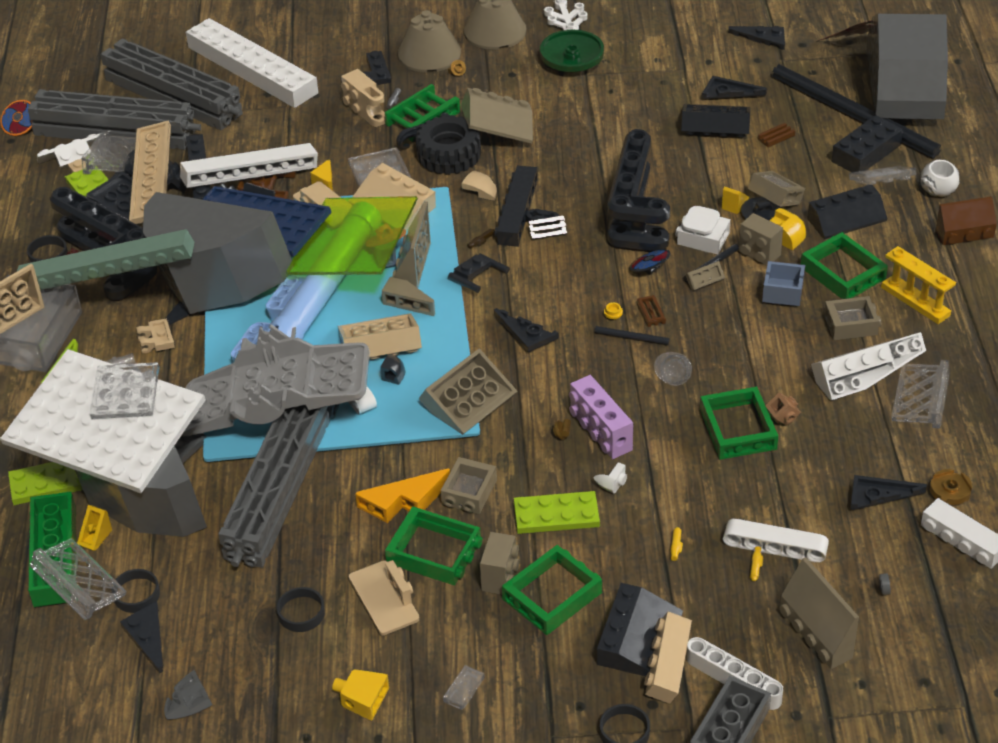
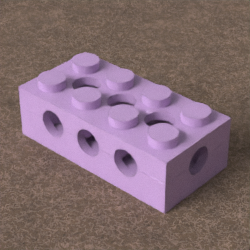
M589 375L570 383V413L580 421L583 429H587L592 439L600 444L603 452L607 453L612 459H615L632 451L633 422L597 381Z

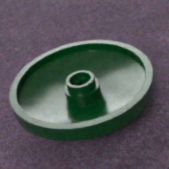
M571 29L555 32L547 36L540 45L542 61L549 67L559 71L578 72L587 70L600 63L604 56L602 40L595 34L583 30Z

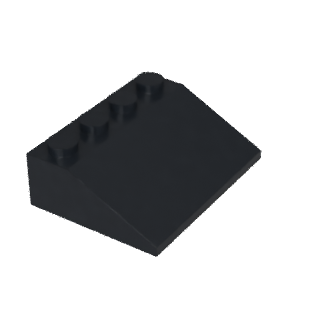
M684 104L681 131H685V134L702 132V135H712L713 132L719 133L720 136H728L729 133H734L735 136L745 137L746 134H749L750 107Z
M621 583L597 647V665L646 677L648 672H650L648 662L654 652L652 642L655 636H657L658 631L655 630L658 619L663 618L667 611L682 616L683 610L642 587Z

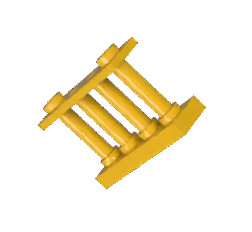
M899 246L885 255L887 259L894 262L892 276L882 282V289L936 324H940L951 316V310L943 305L945 292L956 285L955 281ZM901 267L908 271L907 282L900 278ZM915 276L923 281L921 291L914 287ZM930 286L937 290L936 300L928 296Z

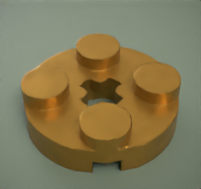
M944 469L933 475L930 483L932 496L935 499L939 498L949 505L967 502L970 499L972 490L970 478L962 472L960 475L954 473L955 470ZM947 485H950L951 487H955V488H954V489L948 488Z

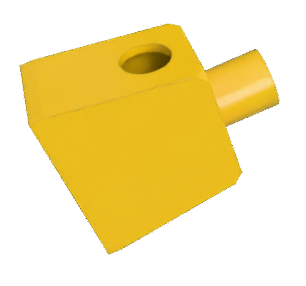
M353 670L347 680L336 678L332 690L340 692L341 704L344 708L372 721L389 690L388 675Z

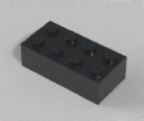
M875 115L833 145L831 162L860 176L901 146L903 129Z

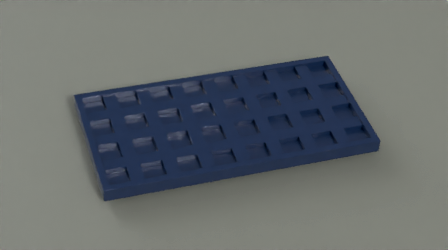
M214 186L202 199L272 211L289 254L292 257L300 251L331 214L329 206Z

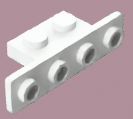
M91 134L87 138L75 139L69 144H60L51 150H42L37 154V161L42 163L56 158L60 169L68 167V164L81 158L85 161L92 159L93 156L89 147L102 143V135Z

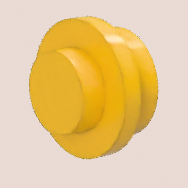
M609 303L604 309V315L609 319H618L623 314V310L618 303Z

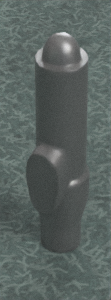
M396 88L389 98L386 106L387 109H391L394 104H397L398 96L401 93L400 88Z

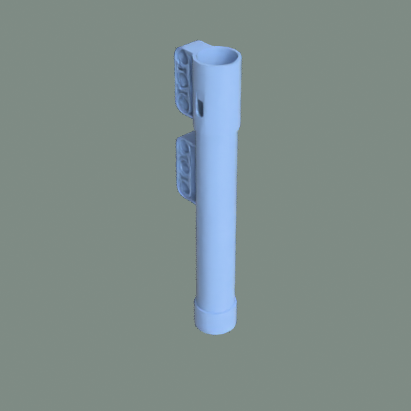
M364 203L356 204L307 276L291 275L279 285L266 303V309L272 322H257L247 329L231 352L233 362L238 351L241 350L243 338H247L250 342L257 345L260 327H263L264 331L269 332L271 331L269 328L270 324H272L288 337H291L292 327H296L295 338L303 340L304 334L366 244L373 239L376 231L380 229L383 223L382 217L374 207Z

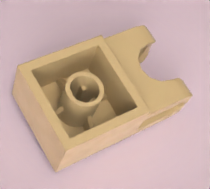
M359 69L342 75L341 87L343 89L344 104L349 106L372 126L384 125L385 113L380 107V103L385 102L384 94L376 87V83Z

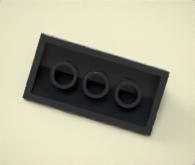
M872 184L809 202L807 219L823 239L831 238L841 232L845 234L882 223L888 219L881 194Z

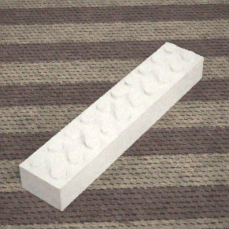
M210 18L186 31L188 48L294 108L318 94L317 78Z

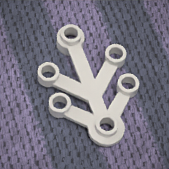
M555 0V8L560 10L562 14L554 12L552 7L544 9V15L548 17V24L563 28V30H579L578 25L587 20V12L584 11L583 3H576L575 9L570 13L567 10V0ZM578 15V18L572 22L571 20Z

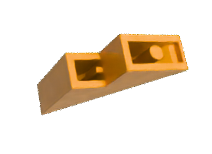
M450 469L439 470L358 491L355 493L357 508L386 523L402 508L410 511L413 506L425 510L441 494V489L450 474Z

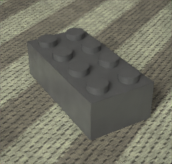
M729 676L690 743H751L770 710L771 693Z

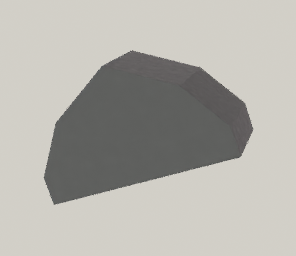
M876 14L873 16L868 33L866 55L875 115L881 118L944 119L948 72L946 14Z
M156 192L144 205L143 234L145 238L187 229L195 242L191 258L158 265L167 286L190 314L246 302L284 282L295 268L272 211Z
M138 364L126 368L142 374ZM175 445L142 493L75 470L89 504L106 510L110 518L135 532L185 537L207 527L191 481Z

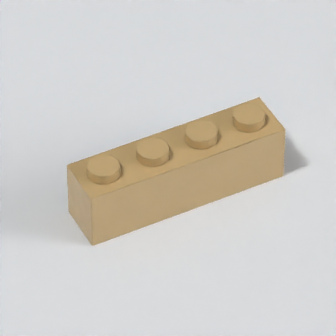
M667 611L663 618L658 619L655 630L658 631L657 636H655L652 642L654 652L648 662L650 672H648L644 685L647 686L645 695L669 704L678 695L692 620Z

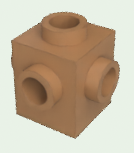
M780 392L765 405L775 422H781L787 426L801 413L797 408V401L793 397H786Z

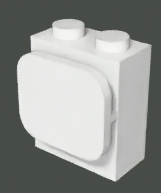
M693 206L689 209L687 215L683 217L681 226H678L676 229L677 244L718 255L730 233L731 219L720 217L719 212L716 210Z

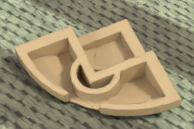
M472 171L462 182V189L478 192V197L495 201L497 188L489 176L478 171Z

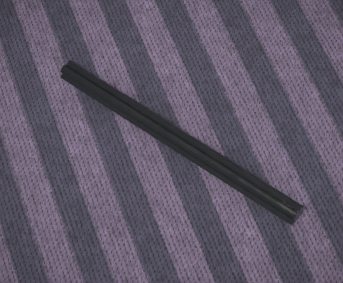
M781 64L774 67L772 71L774 72L772 77L862 123L875 116V111ZM883 118L903 129L902 143L931 158L939 155L941 144L889 118Z

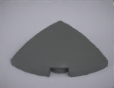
M195 670L187 674L174 687L175 691L172 694V701L168 697L165 702L164 713L167 719H176L195 714L213 705Z

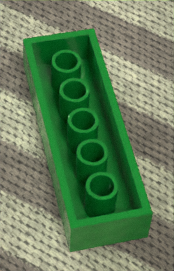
M72 491L30 497L28 591L33 607L76 601V505Z

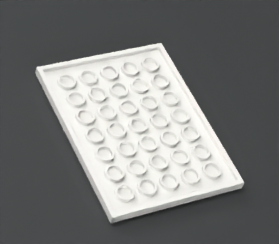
M67 349L0 440L2 444L142 493L206 399L203 394Z

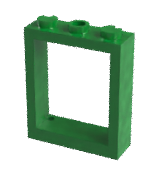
M843 232L832 236L830 239L805 251L801 255V265H805V272L841 299L854 298L886 280L888 265ZM841 249L868 270L845 282L820 263L819 260Z
M757 386L700 396V412L719 460L777 450L778 433ZM754 404L765 432L724 439L713 410Z
M412 506L385 549L386 561L393 560L397 567L455 586L458 579L464 576L467 564L472 562L475 550L481 547L483 538L480 534V527ZM418 527L467 542L452 568L403 552Z
M559 545L554 546L502 585V600L545 635L550 634L602 593L601 577L597 573H593L582 561L575 559L569 551L562 549ZM558 563L583 582L585 586L550 613H547L520 590Z

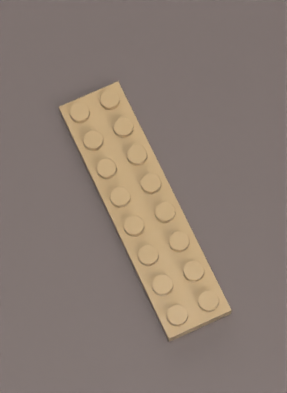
M169 121L137 128L129 221L135 224L143 223L144 205L156 192H167L171 133Z

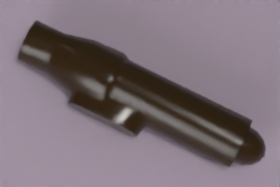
M489 229L475 237L467 244L468 248L471 249L477 245H483L486 239L494 235L495 230Z

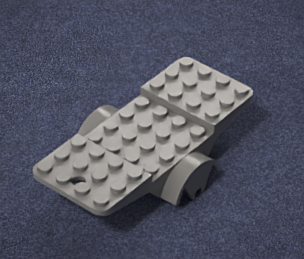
M270 324L269 328L271 331L269 332L264 331L263 327H260L257 345L250 342L247 338H243L241 350L238 351L232 364L197 377L186 385L185 389L203 394L206 400L182 436H191L234 426L235 419L251 424L269 423L278 419L286 408L305 404L308 410L359 400L366 393L370 350L365 343L359 342L312 345L300 338H295L296 327H292L291 337H288L272 324Z

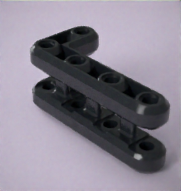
M642 129L630 131L624 139L608 199V214L611 216L607 230V239L616 248L652 252L668 247L669 233L661 226L646 224H662L670 217V205L661 198L645 197L650 177V163L647 160L651 148V136Z
M68 187L55 189L49 197L52 208L64 215L56 224L59 236L85 251L145 238L142 227ZM157 265L110 275L103 283L105 296L115 301L125 299L157 274Z

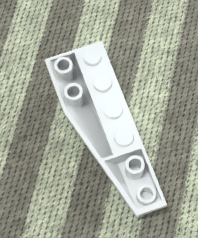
M920 332L811 364L816 383L826 396L833 400L866 390L925 352L926 348Z

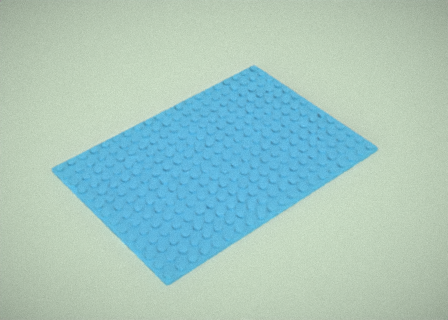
M448 187L430 188L435 191L436 208L429 212L431 245L418 287L419 290L434 300L435 315L430 316L383 305L382 289L388 279L393 277L396 265L380 269L372 250L365 246L304 334L303 340L312 345L342 344L338 330L340 325L411 313L419 326L422 348L417 349L416 352L408 353L402 351L395 355L403 362L406 371L399 385L382 380L380 366L388 354L380 355V358L369 359L367 387L373 393L377 407L357 414L349 402L341 403L335 418L330 419V423L325 429L326 432L317 451L480 435L479 423L462 435L431 414L419 400V397L427 387L470 356L462 288L460 284L448 279L449 273H453L454 268L459 266ZM353 195L340 197L349 203ZM322 223L294 257L291 256L295 268L288 276H307L340 228L331 230ZM403 237L391 243L394 244L396 249V259L400 258V247L404 246ZM280 284L246 302L205 311L204 375L233 363L231 352L252 324L272 322L266 309V303ZM235 419L234 426L204 432V435H206L203 443L204 461L211 462L256 457L272 422L251 424Z

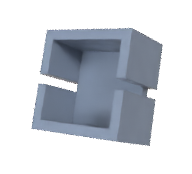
M768 261L762 302L800 306L805 265Z

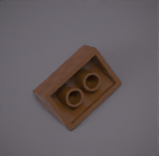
M990 196L940 204L935 232L942 245L994 238L997 223L993 198Z

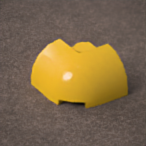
M783 208L775 210V216L769 221L783 227L782 245L794 250L806 238L804 221Z

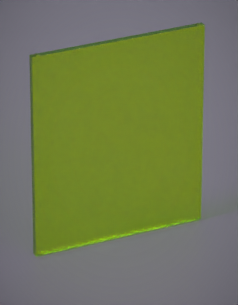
M417 196L325 198L322 205L329 206L331 214L294 256L286 274L381 275L418 200Z

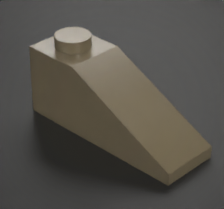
M394 277L388 279L382 289L383 305L430 316L435 315V303L431 297L407 280Z

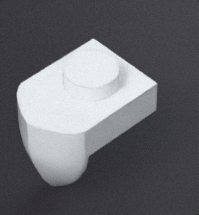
M617 463L609 476H594V480L599 486L612 493H616L619 487L625 484L627 479L625 465Z

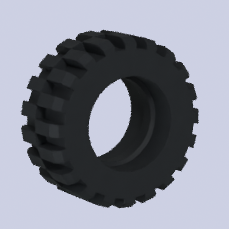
M444 115L440 118L435 117L431 121L428 120L416 133L418 161L425 169L427 168L430 172H436L437 174L451 175V173L459 174L461 171L465 172L469 170V167L472 168L480 159V131L470 129L466 119L461 116L451 115L446 117Z

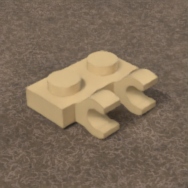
M167 318L148 322L149 326H139L136 328L139 334L137 337L142 346V353H149L153 348L156 351L175 348Z

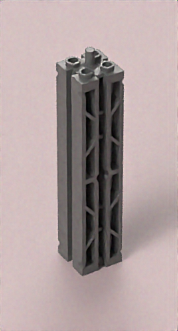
M122 38L114 44V49L108 48L100 54L102 64L107 66L104 69L106 81L113 82L115 85L148 99L190 103L191 110L194 112L193 119L212 127L215 126L216 129L223 130L230 124L231 119L235 120L243 114L241 103H239V87L232 86L228 82L140 45L128 42Z
M39 89L35 96L36 101H32L28 107L30 120H33L32 129L35 136L44 135L46 137L81 140L91 134H101L102 142L136 145L137 128L169 121L171 124L170 148L185 150L187 147L186 136H191L195 131H201V124L193 122L194 112L191 110L190 103Z
M306 404L286 408L283 414L272 422L223 523L224 526L221 527L219 532L220 544L223 545V558L231 562L232 566L238 567L240 561L244 560L245 564L250 567H264L265 559L269 556L326 432L325 429L330 423L329 412L326 411L328 406L308 410Z

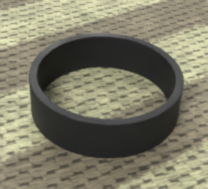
M46 235L33 240L27 248L30 263L46 260L37 259L32 256L36 249L45 245H59L64 248L55 257L68 255L66 242L61 237L55 235Z
M132 569L122 573L115 579L111 588L115 605L120 610L128 613H135L149 604L157 602L160 596V588L156 576L145 569ZM147 579L156 585L152 595L141 602L126 603L116 597L119 588L130 580Z
M308 587L293 588L285 592L277 602L279 622L284 628L293 632H305L314 629L322 622L325 616L322 596L316 590ZM298 597L312 598L321 605L318 614L304 622H292L285 619L281 615V610L287 602Z
M618 704L610 707L603 713L600 719V737L603 743H619L610 739L603 730L606 721L619 714L636 716L643 721L647 728L644 736L632 743L648 742L650 721L647 714L639 707L630 704Z

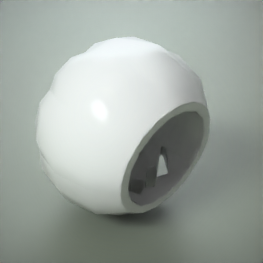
M946 160L932 161L921 172V186L932 196H948L955 192L959 185L958 169Z

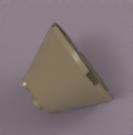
M477 0L465 24L464 35L467 37V41L476 47L498 50L501 46L508 45V47H512L521 42L526 35V24L511 0Z
M428 10L422 11L420 15L411 19L409 28L398 49L399 61L403 66L413 71L427 73V70L437 69V72L450 67L453 61L459 60L461 56V47L444 22L443 17Z

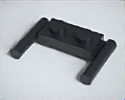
M480 253L454 268V272L449 273L448 279L479 293L481 286L471 282V279L490 266L506 274L509 272L510 267Z

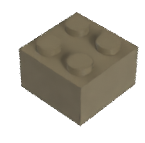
M753 213L740 225L739 252L765 265L768 264V261L774 262L781 255L783 227Z
M490 532L480 562L482 591L502 595V585L514 577V571H518L519 559L516 558L519 545H516L515 536Z

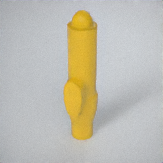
M679 527L673 530L671 560L673 561L678 559V555L682 551L683 543L680 542L681 529Z
M759 546L754 548L750 573L752 581L758 580L759 569L763 566V556H761V547Z

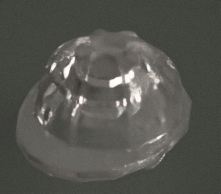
M662 353L654 363L657 376L672 386L686 383L692 373L690 360L680 353Z

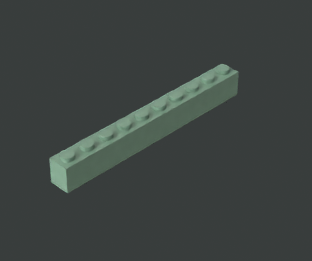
M184 229L19 265L17 271L29 264H33L39 288L43 290L189 259L192 257L195 242L188 230Z

